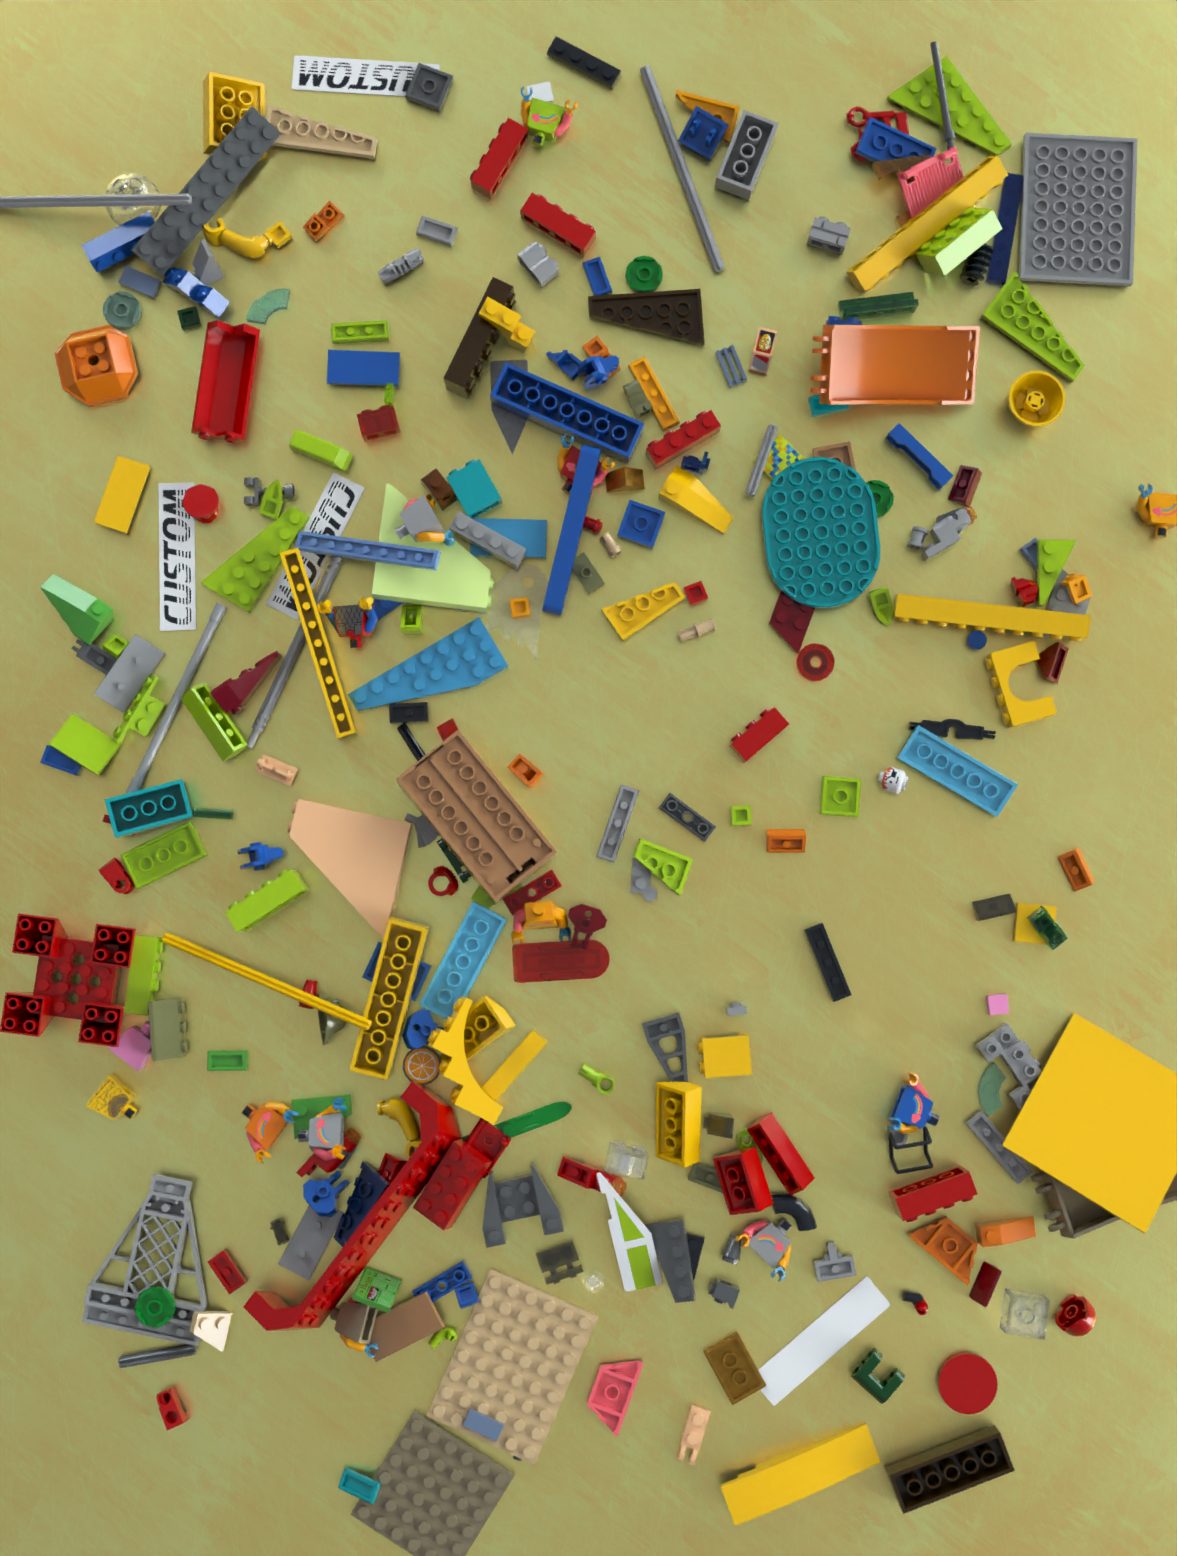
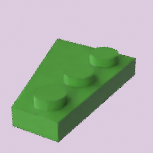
M351 1094L293 1099L292 1111L299 1113L298 1116L293 1115V1121H295L293 1123L294 1140L298 1138L299 1130H309V1120L311 1118H315L317 1114L333 1105V1101L338 1097L346 1100L342 1105L347 1107L346 1111L340 1110L339 1112L342 1113L344 1118L351 1115Z

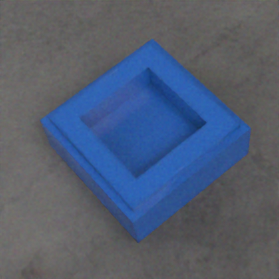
M473 1282L454 1289L461 1309L480 1302Z

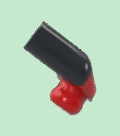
M903 1291L902 1301L912 1302L917 1313L925 1315L928 1311V1304L924 1297L919 1293Z

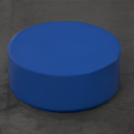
M973 631L967 636L966 642L970 649L980 650L986 645L987 637L981 631Z

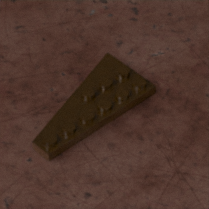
M700 289L588 296L590 318L702 346L705 344Z

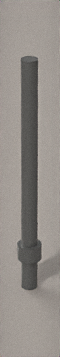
M934 41L930 43L945 131L943 137L947 143V149L955 146V132L951 126L938 42Z

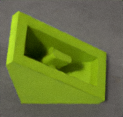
M421 605L402 606L400 628L403 635L423 634Z

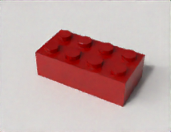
M462 1139L453 1141L413 1208L443 1231L452 1228L492 1161Z
M962 1166L888 1192L896 1215L906 1222L915 1221L918 1219L917 1216L923 1214L926 1216L936 1213V1209L942 1207L944 1209L955 1206L954 1203L961 1200L962 1202L970 1201L973 1199V1196L978 1195L970 1172Z

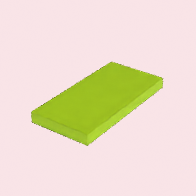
M189 821L120 856L136 889H140L208 855L192 822Z

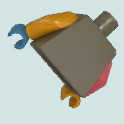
M352 1297L348 1302H342L340 1309L333 1308L330 1318L336 1321L335 1331L340 1333V1338L345 1345L360 1352L364 1350L369 1357L376 1355L371 1353L369 1348L374 1347L378 1349V1345L375 1343L369 1344L378 1309L355 1301Z

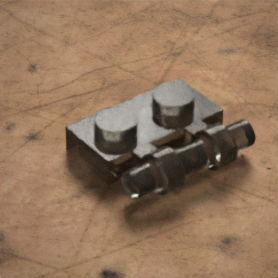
M573 1240L536 1252L542 1273L547 1271L551 1273L550 1276L544 1277L546 1285L560 1283L562 1279L577 1277V1274L584 1272L582 1265L573 1266L572 1262L579 1260ZM567 1265V1270L557 1273L556 1268Z

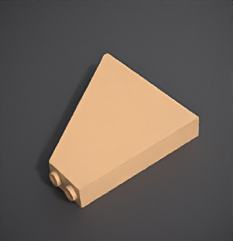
M298 799L297 803L294 802L292 808L294 818L288 825L289 837L381 937H384L388 920L392 917L413 824Z

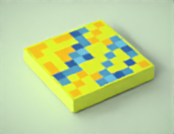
M779 434L773 441L763 473L773 481L790 464L805 458Z

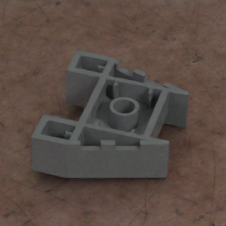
M531 1162L530 1165L531 1174L495 1181L494 1173L490 1171L482 1227L486 1248L506 1244L507 1238L503 1222L540 1215L544 1236L564 1232L560 1207L534 1162Z

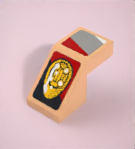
M759 326L749 370L767 374L778 331Z

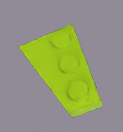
M639 839L633 858L673 892L681 895L693 859Z

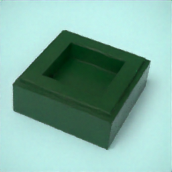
M196 306L177 311L183 331L201 326Z

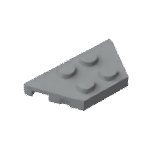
M1062 569L1050 593L1046 610L1086 615L1090 598L1077 604H1072L1067 587L1061 586L1060 583L1069 575ZM1043 634V637H1038V638L1041 639V638H1045V637H1050L1051 635H1049V634Z

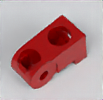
M174 1387L157 1394L156 1398L166 1430H170L189 1420L187 1413L183 1411L178 1393Z

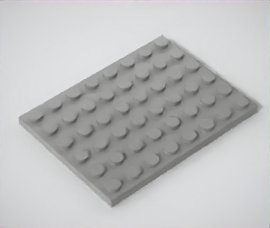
M1025 133L1023 142L1019 254L1020 281L1131 286L1133 284L1137 138Z

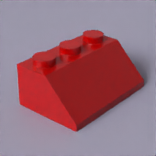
M756 1147L739 1149L713 1158L730 1215L760 1212L773 1205Z

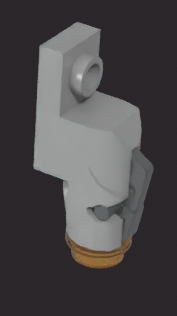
M971 506L955 509L936 518V524H934L930 531L934 542L924 548L925 551L921 554L924 561H927L961 539L959 533L977 519V515Z

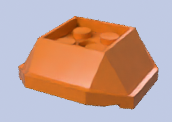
M109 325L71 333L54 353L62 389L88 407L126 399L130 388L138 376L130 337ZM99 359L98 364L92 366L93 361Z

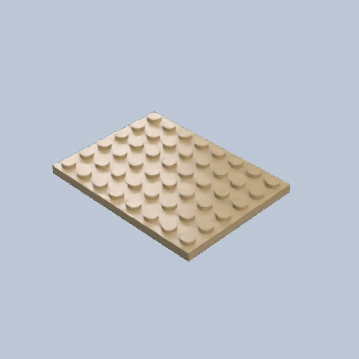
M490 1268L478 1296L480 1302L476 1303L472 1309L428 1410L427 1417L535 1465L598 1315L494 1268ZM470 1408L504 1424L497 1442L463 1426Z

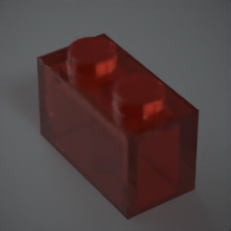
M383 405L377 410L367 409L361 411V414H357L364 441L401 433L394 405Z

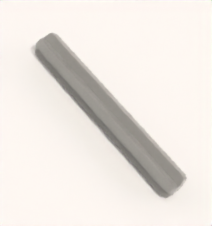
M769 424L745 491L747 496L754 497L778 429L775 425Z

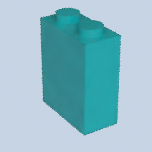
M480 459L467 462L464 468L460 470L454 469L446 477L466 516L470 518H475L502 503V499Z

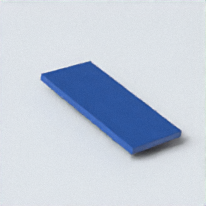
M328 350L327 384L399 387L400 352Z

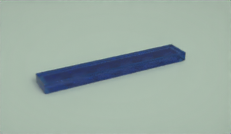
M1007 173L1008 176L1003 179L997 214L1002 230L993 237L992 248H994V252L991 254L992 258L989 261L986 282L1004 285L1007 279L1023 186V175Z

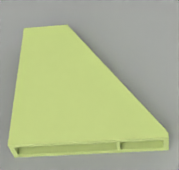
M386 484L379 542L439 550L441 554L437 571L376 562L372 587L373 599L486 612L487 607H491L492 596L489 595V588L493 589L494 577H491V571L456 540L453 545L447 546L444 542H415L410 534L400 539L395 528L404 524L400 513L409 500L391 484Z

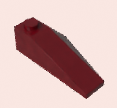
M278 651L273 652L255 664L256 668L241 671L239 678L234 680L230 678L209 693L230 716L232 714H239L276 666L282 655Z

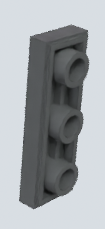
M671 793L668 794L659 806L661 811L703 842L707 840L716 828L715 825ZM685 814H689L691 816V819L689 821H686L684 819Z

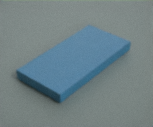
M472 518L526 548L524 558L546 559L547 520ZM470 543V553L474 557H494Z

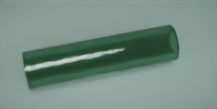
M194 808L193 817L233 819V810Z

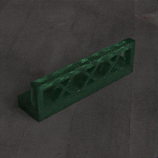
M913 292L841 300L838 302L840 319L847 321L848 317L865 319L914 313L919 305L918 299H914Z

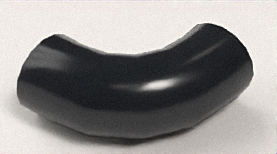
M789 1194L771 1195L774 1213L791 1215L796 1221L798 1231H808L817 1228L811 1208L802 1199Z

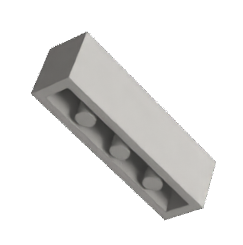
M459 511L449 527L454 535L518 569L526 555V548Z

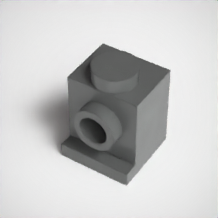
M716 1278L714 1283L711 1282L708 1294L712 1295L714 1301L720 1304L727 1302L729 1308L733 1309L740 1289L738 1285Z

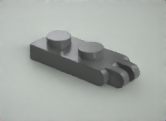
M78 639L76 643L82 647L79 649L73 645L71 648L77 652L76 656L105 675H107L117 661L115 657L91 643L88 646Z

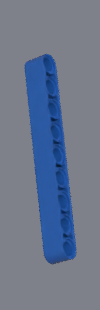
M586 445L581 447L542 609L544 612L560 616L562 614L601 449Z

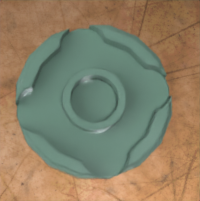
M116 292V294L110 295L103 304V315L106 321L116 329H130L141 318L142 309L140 303L134 295L128 292Z

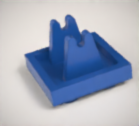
M696 106L678 142L711 160L729 124Z

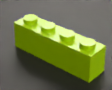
M204 682L190 688L181 700L224 762L237 756L247 746V743L226 712L209 693L211 690Z
M135 935L124 1013L149 1015L148 1002L154 1001L155 992L159 988L157 973L161 970V961H159V955L163 951L161 937Z

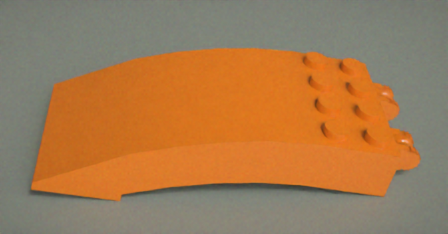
M823 324V336H813V341L822 342V348L812 349V353H822L821 375L811 376V380L815 382L820 381V388H810V393H820L819 403L829 405L974 404L980 326Z

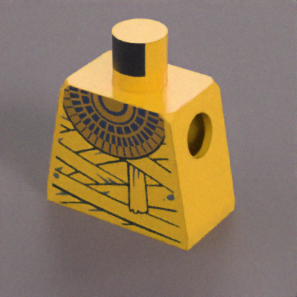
M114 1073L107 1076L86 1105L88 1108L112 1120L118 1119L122 1114L131 1120L138 1111L130 1105L135 1095Z

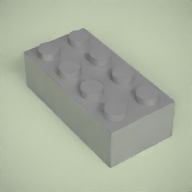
M743 110L716 177L715 188L750 200L779 123Z

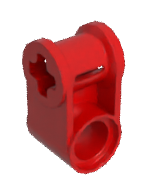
M114 857L99 869L102 877L115 892L129 894L134 890L135 885L131 877L117 858ZM122 882H126L124 884L125 889L121 888L123 886Z

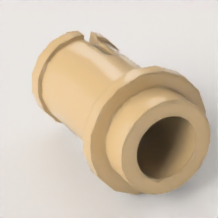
M610 532L605 533L599 538L607 549L609 556L611 555L613 558L621 553V546L616 544Z

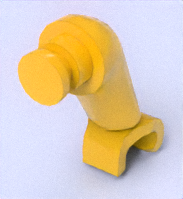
M220 217L216 219L218 228L212 229L207 224H204L203 233L208 243L214 246L224 244L237 253L249 258L262 256L265 254V249L268 248L267 245H273L271 237L266 232L258 237L255 235L243 237L226 230L225 224Z
M391 1098L390 1101L385 1103L379 1101L377 1106L378 1115L385 1114L390 1119L397 1121L406 1139L410 1141L405 1148V1157H410L414 1153V1147L420 1145L421 1136L409 1105L399 1098Z

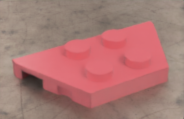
M642 1360L603 1364L598 1369L587 1400V1406L598 1415L599 1419L612 1430L615 1436L619 1434L643 1366Z

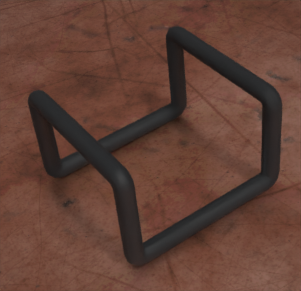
M926 1126L923 1128L924 1141L896 1145L893 1134L889 1132L890 1160L895 1173L902 1174L933 1168V1163L928 1153V1144L932 1143V1139ZM924 1145V1153L929 1165L898 1170L894 1160L893 1148L898 1150Z

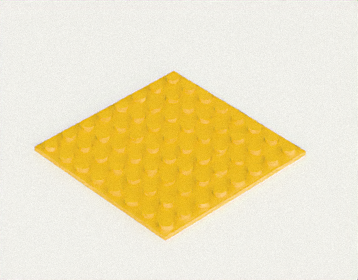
M1073 1013L1002 1146L1145 1234L1177 1172V1074L1076 1013Z

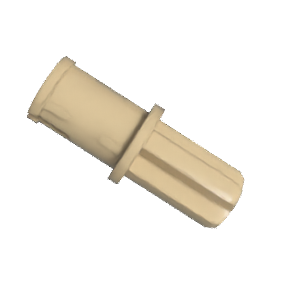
M711 618L699 624L694 623L693 626L678 631L677 635L679 640L683 642L694 637L699 638L702 634L716 630V627Z

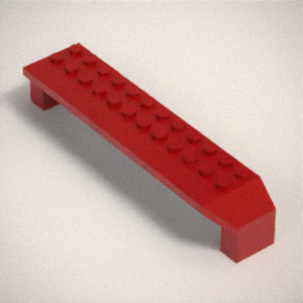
M412 1081L400 1097L419 1113L420 1145L300 1306L289 1307L275 1292L255 1291L243 1306L266 1331L320 1328L330 1315L332 1309L336 1307L429 1182L452 1142L461 1139L452 1107L428 1086Z

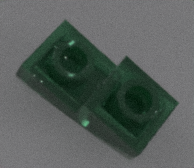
M1043 906L1027 917L1037 933L1052 950L1068 939L1059 924L1054 922Z

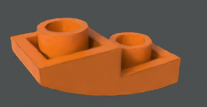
M328 201L318 214L314 213L302 228L317 241L330 231L344 214L331 201Z

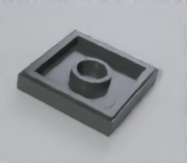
M418 63L405 99L440 112L454 79L453 75Z

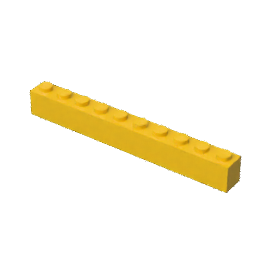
M987 157L934 202L919 212L913 219L909 220L846 271L856 290L867 292L874 288L878 280H883L889 275V271L901 266L905 258L913 256L918 252L917 249L921 245L932 240L931 237L945 230L947 224L960 218V214L975 205L974 202L986 197L990 189L1001 185L1003 179L1008 174L999 157Z
M299 548L281 552L280 556L337 739L356 734Z
M896 594L893 617H898L897 621L909 622V619H916V623L928 624V621L936 622L935 625L946 627L947 623L955 624V628L966 629V625L974 626V630L985 631L987 627L993 628V632L1004 633L1005 630H1012V634L1024 635V632H1031L1033 637H1043V634H1049L1051 639L1062 640V637L1066 636L1070 637V641L1082 642V638H1088L1091 615L906 594Z

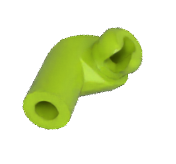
M444 1327L433 1335L428 1344L436 1349L442 1340H450L452 1342L457 1338L456 1330L452 1327Z

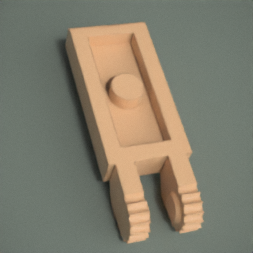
M691 1404L680 1440L681 1446L678 1452V1461L682 1462L686 1447L692 1448L689 1464L694 1465L706 1430L710 1410Z

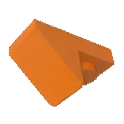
M521 754L507 767L529 788L543 775L537 767Z

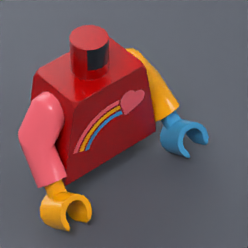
M564 434L561 438L563 445H561L558 454V470L561 473V478L566 481L561 490L570 495L581 450L574 446L569 447L573 443L574 437L572 436L570 442H567L565 440L566 434ZM609 457L603 459L602 462H598L593 487L600 484L607 475L608 469L615 466V462H612L610 466L607 465L606 461Z

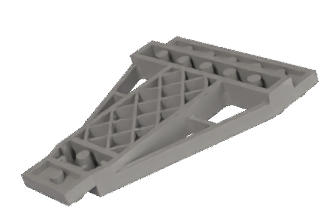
M159 1174L152 1175L148 1196L90 1284H88L84 1301L83 1323L194 1346L199 1345L200 1338L190 1332L194 1311H206L207 1300L191 1201L189 1199L192 1181ZM159 1217L170 1219V1221L163 1225ZM152 1218L155 1219L159 1226L153 1232L150 1231L146 1224ZM138 1221L131 1257L116 1254ZM171 1222L178 1229V1232L172 1236L169 1235L165 1228ZM161 1229L167 1239L159 1244L153 1234ZM145 1230L147 1236L142 1239L143 1232ZM188 1230L195 1270L183 1268L180 1265ZM180 1234L178 1244L176 1246L172 1238ZM149 1237L155 1247L147 1252L141 1242ZM169 1242L174 1251L166 1256L160 1246ZM157 1249L162 1259L154 1264L149 1254ZM139 1250H141L143 1255L138 1258ZM175 1254L174 1263L172 1266L168 1258ZM145 1257L151 1267L142 1271L137 1262ZM112 1259L129 1263L124 1287L104 1284L98 1281ZM164 1261L170 1271L162 1276L156 1266ZM135 1269L139 1274L136 1277H134ZM153 1269L158 1279L150 1284L145 1273ZM171 1273L170 1281H169V1286H168V1284L166 1283L164 1277H166L167 1275H169V1274ZM178 1273L197 1277L201 1303L176 1299L174 1297L176 1309L172 1319L164 1326L158 1328L145 1326L137 1319L135 1305L138 1296L144 1290L152 1287L153 1284L160 1280L163 1287L174 1296ZM139 1277L142 1278L146 1285L140 1291H138L133 1283Z

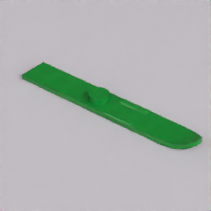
M567 1102L552 1103L493 1126L512 1138L565 1117L571 1111L572 1106ZM469 1135L461 1137V1139L465 1141Z

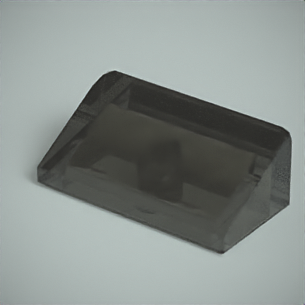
M1010 893L972 902L976 921L1017 912Z

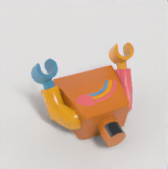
M279 1102L264 1103L258 1110L249 1104L245 1107L242 1114L250 1119L245 1127L247 1130L246 1135L255 1152V1159L258 1162L264 1164L263 1156L270 1158V1154L265 1149L271 1148L289 1122L295 1123L292 1120V1115L298 1116L299 1113L297 1111H292L285 1104Z

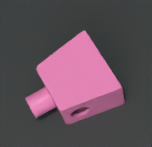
M146 1021L142 1028L136 1025L131 1026L120 1036L118 1047L108 1048L137 1071L145 1067L152 1053L149 1021Z

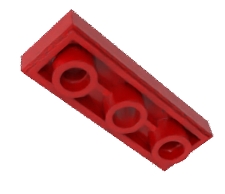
M550 870L503 898V901L510 913L514 915L516 911L523 908L525 903L536 902L562 885L553 870ZM530 889H534L536 891V894L534 896L529 895Z

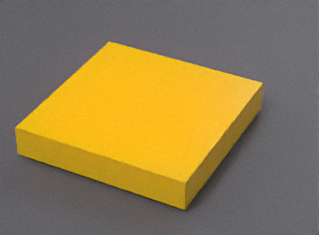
M1016 903L1013 941L1050 945L1049 943L1054 939L1057 907ZM1042 909L1053 925L1039 932L1030 920V917Z

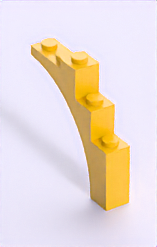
M461 996L453 1005L454 1011L451 1017L449 1016L444 1023L445 1029L436 1028L435 1031L433 1030L430 1033L428 1046L447 1055V1058L443 1059L440 1063L438 1074L458 1083V1086L454 1087L451 1091L449 1102L495 1124L503 1106L487 1096L477 1084L469 1069L464 1049V1029L473 1001Z

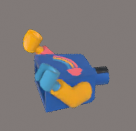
M908 1072L910 1079L903 1080L909 1086H901L888 1120L892 1122V1125L887 1126V1129L895 1130L902 1134L916 1132L918 1129L924 1128L926 1123L936 1126L939 1120V1115L931 1112L933 1102L929 1100L928 1093L918 1081V1076Z

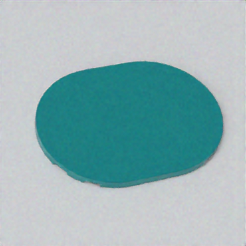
M812 457L790 464L773 479L766 491L762 504L763 537L769 573L775 584L786 596L802 605L813 608H833L844 605L857 598L869 586L879 566L880 540L873 494L870 487L856 470L838 462V460Z

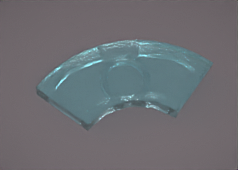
M271 290L258 300L256 299L247 313V322L266 324L273 312L287 309L290 290Z
M992 1062L985 1069L978 1087L979 1102L987 1117L1003 1106L999 1090L1006 1077L995 1062Z

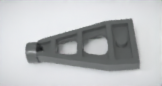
M679 1012L643 1023L642 1026L647 1042L670 1081L688 1082L685 1030ZM674 1036L677 1041L676 1051L671 1054L664 1053L659 1045L660 1039ZM673 1057H679L681 1062V1070L676 1073L671 1072L667 1060Z

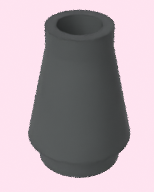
M731 1234L721 1255H723V1261L737 1265L738 1260L740 1261L742 1239L735 1241L737 1235Z

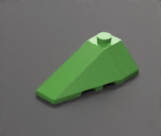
M52 574L41 586L42 591L59 612L63 621L69 626L73 635L88 646L114 620L112 608L55 574Z

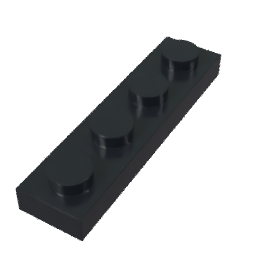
M557 36L547 51V56L610 89H613L621 74V70Z
M823 923L804 929L832 1001L836 1002L851 996L852 994Z

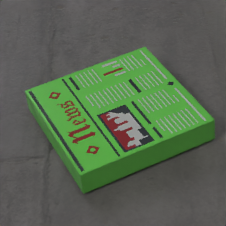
M365 1267L352 1299L389 1313L402 1280Z

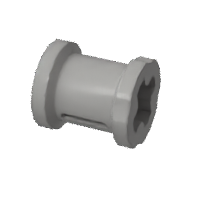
M914 526L912 528L911 540L907 543V546L921 551L924 549L923 543L929 531L925 528Z

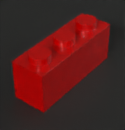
M775 707L771 710L769 708L765 709L760 714L762 717L757 722L751 721L745 727L747 729L746 732L742 735L739 732L731 739L733 743L730 747L744 763L789 725Z

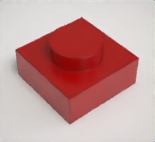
M702 581L683 588L690 606L708 599Z

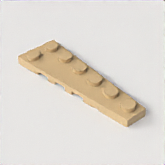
M268 106L266 120L281 133L272 144L273 146L375 159L376 137L352 130L349 131L339 126L327 125L326 122H317L306 116H297L289 111Z

